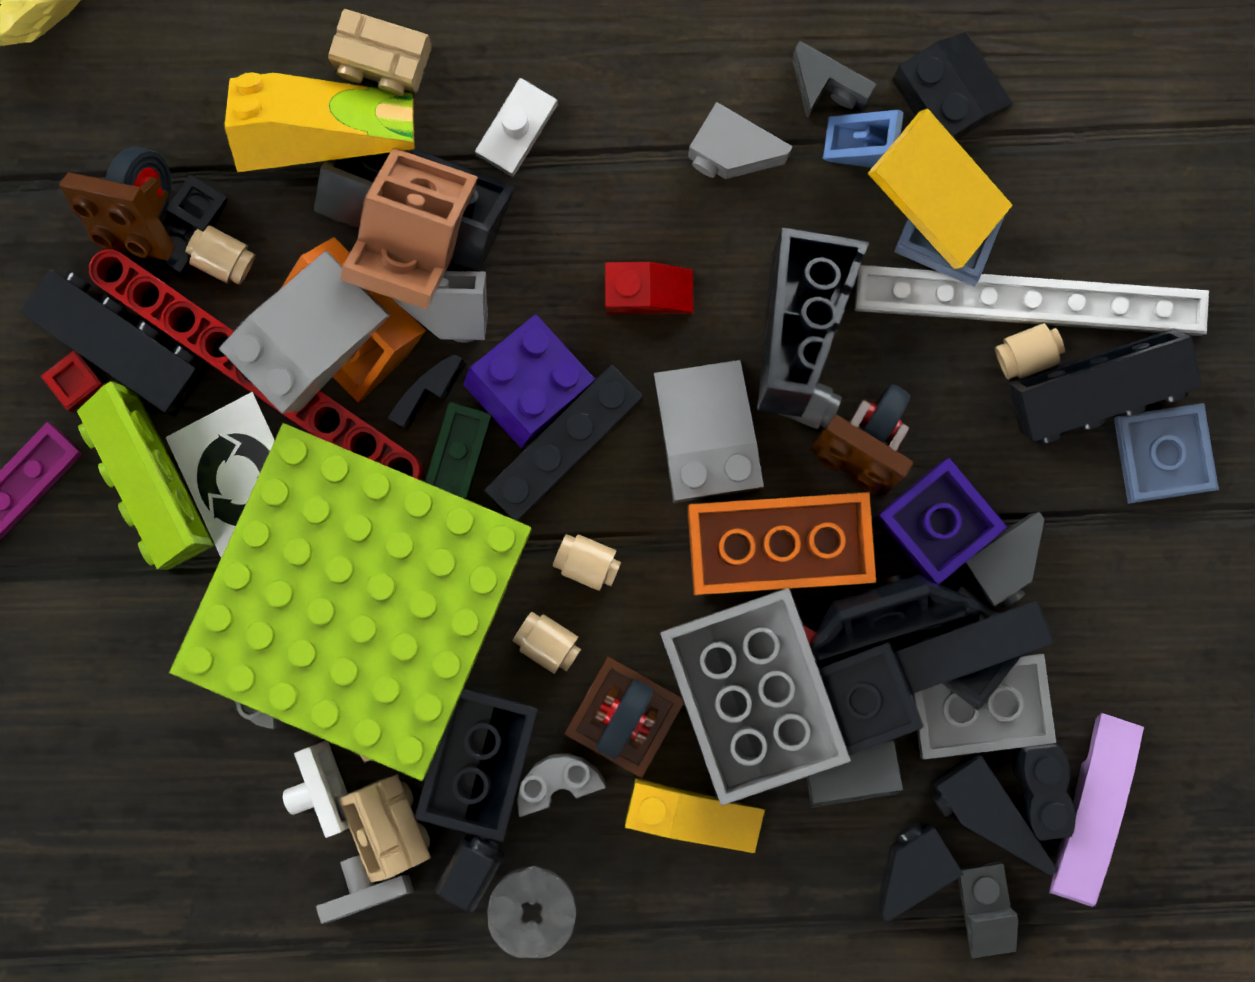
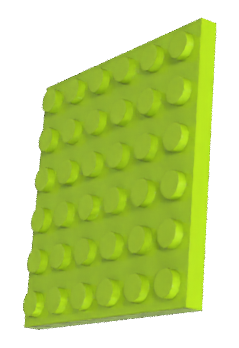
M282 423L169 673L424 781L532 531V527Z

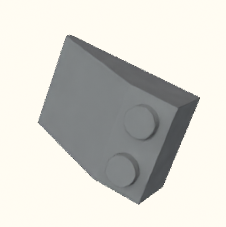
M328 251L323 252L249 315L219 348L282 414L301 411L390 316L365 289L340 280L343 266Z
M741 360L654 373L673 503L761 490L764 487Z

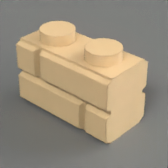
M344 9L337 26V33L334 35L328 53V59L333 68L338 69L336 74L343 79L361 83L364 77L379 82L378 87L381 90L403 96L405 90L412 93L418 92L432 44L428 34Z
M398 774L381 779L338 798L371 883L393 877L431 858L428 851L430 845L428 832L422 824L417 823L411 808L413 805L412 792L409 786L400 780Z

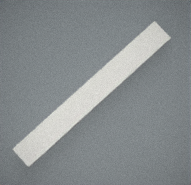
M860 265L856 280L854 311L1028 324L1045 323L1046 325L1152 333H1162L1176 329L1187 335L1203 336L1207 334L1209 291L981 274L978 283L973 287L939 271Z

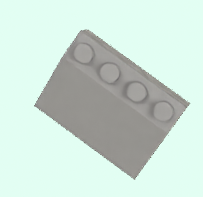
M789 588L692 620L660 633L721 805L850 762L846 746Z

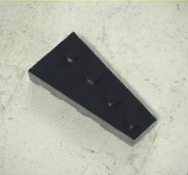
M788 228L781 229L771 258L758 411L802 417L815 391L869 241Z

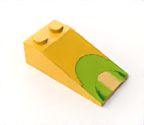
M251 72L242 74L237 78H230L225 131L237 172L390 153L393 148L402 151L415 149L412 93L404 92L403 96L380 88L279 73L258 74Z

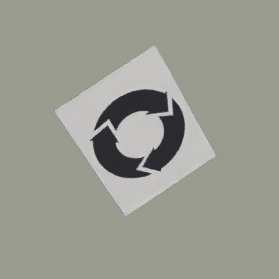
M253 392L166 437L221 558L275 441Z

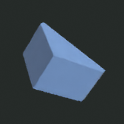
M889 110L829 117L823 159L829 162L872 168L901 134L904 112Z

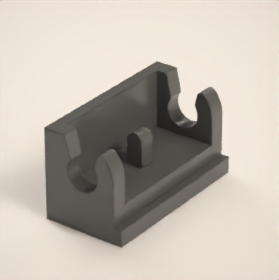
M894 741L884 742L849 755L850 762L806 776L811 808L898 795L903 790Z

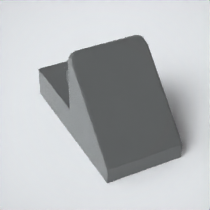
M799 41L795 48L792 64L808 118L824 90L829 91L831 98L839 105L849 109H853L855 106L863 111L874 91L876 83L802 41Z
M993 862L961 867L960 869L964 875L959 877L958 881L971 958L1016 952L1018 915L1010 906L1004 864L1002 862Z

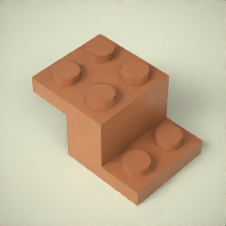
M393 148L365 197L358 239L343 265L340 280L359 286L362 289L371 290L400 300L406 304L428 309L453 258L462 215L475 191L478 176Z

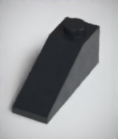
M973 753L930 782L937 792L931 796V799L945 819L953 816L960 824L1050 876L1058 871L982 756Z

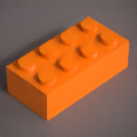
M869 492L689 504L687 507L693 595L876 583Z

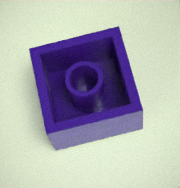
M535 314L472 365L463 385L514 442L523 449L547 429L596 379Z
M950 458L939 462L873 517L919 574L938 585L1007 528Z

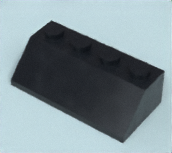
M417 149L405 150L404 152L478 176L475 191L462 215L456 246L450 263L460 269L479 271L493 247L515 187ZM390 153L326 161L320 170L313 211L328 216L336 222L360 228L365 197Z

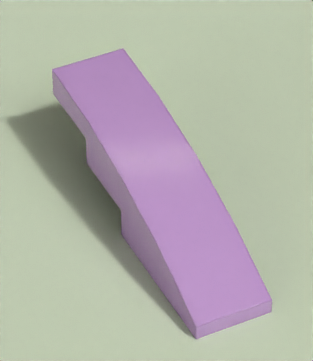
M1104 713L1096 717L1088 757L1081 763L1073 801L1076 817L1075 829L1072 837L1061 838L1055 864L1058 871L1053 874L1049 893L1091 907L1096 905L1123 819L1144 730L1143 726Z

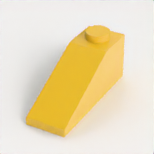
M635 778L625 820V828L676 840L755 853L765 809L734 801L721 805L717 797Z

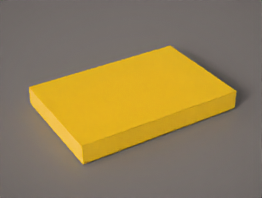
M929 109L920 111L868 172L869 176L953 269L962 268L1012 207L1010 201Z

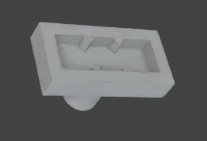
M358 855L340 862L350 894L320 904L316 908L321 924L414 893L409 875L399 876L375 885V882L371 883L361 857Z

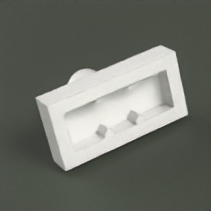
M520 78L476 148V156L514 177L557 107V99Z
M328 740L295 752L294 755L304 783L284 790L283 801L288 812L295 815L315 808L325 838L348 829L347 821L338 801V798L348 793Z

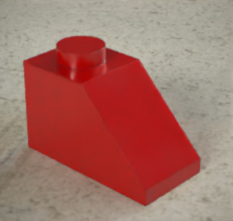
M605 262L606 315L693 314V269L653 262Z

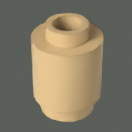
M210 225L204 232L197 229L193 233L185 251L191 255L190 265L226 284L232 281L238 285H241L256 254L247 250L248 245Z
M1045 323L1007 337L1003 340L1004 344L995 347L998 362L1007 379L1016 376L1018 379H1023L1059 365V355L1065 353V347L1056 328L1049 330Z
M566 534L552 566L562 570L561 575L600 591L603 583L612 586L621 562L614 559L617 550L579 534L576 538Z
M533 612L528 615L512 640L521 647L519 650L521 653L553 674L557 672L559 667L567 672L581 651L579 647L575 646L579 638L578 636L543 614L539 617Z

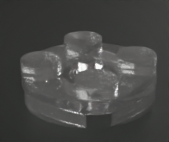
M539 866L517 869L502 878L490 896L487 910L490 934L502 950L515 957H538L537 959L553 955L567 943L572 935L577 914L574 895L568 884L556 873L542 869ZM525 902L531 905L536 902L543 907L540 911L543 920L538 924L534 920H530L527 923L523 922L521 917L524 914V909L521 905Z

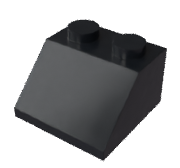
M966 32L937 41L899 65L892 79L915 116L920 111L929 109L956 141L1013 105Z

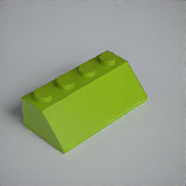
M113 381L105 384L77 410L83 422L78 425L79 432L91 449L96 448L102 460V463L98 464V468L107 485L111 488L113 486L116 487L122 499V502L118 503L120 513L130 527L135 525L142 541L138 542V547L143 558L150 566L155 564L157 569L169 570L215 545L138 394L130 388Z

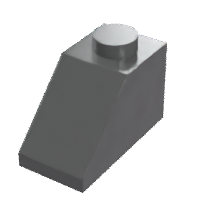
M1040 512L1029 514L1000 533L960 566L983 602L988 606L1000 604L1002 608H1006L1025 595L1022 588L1033 580L1044 518Z

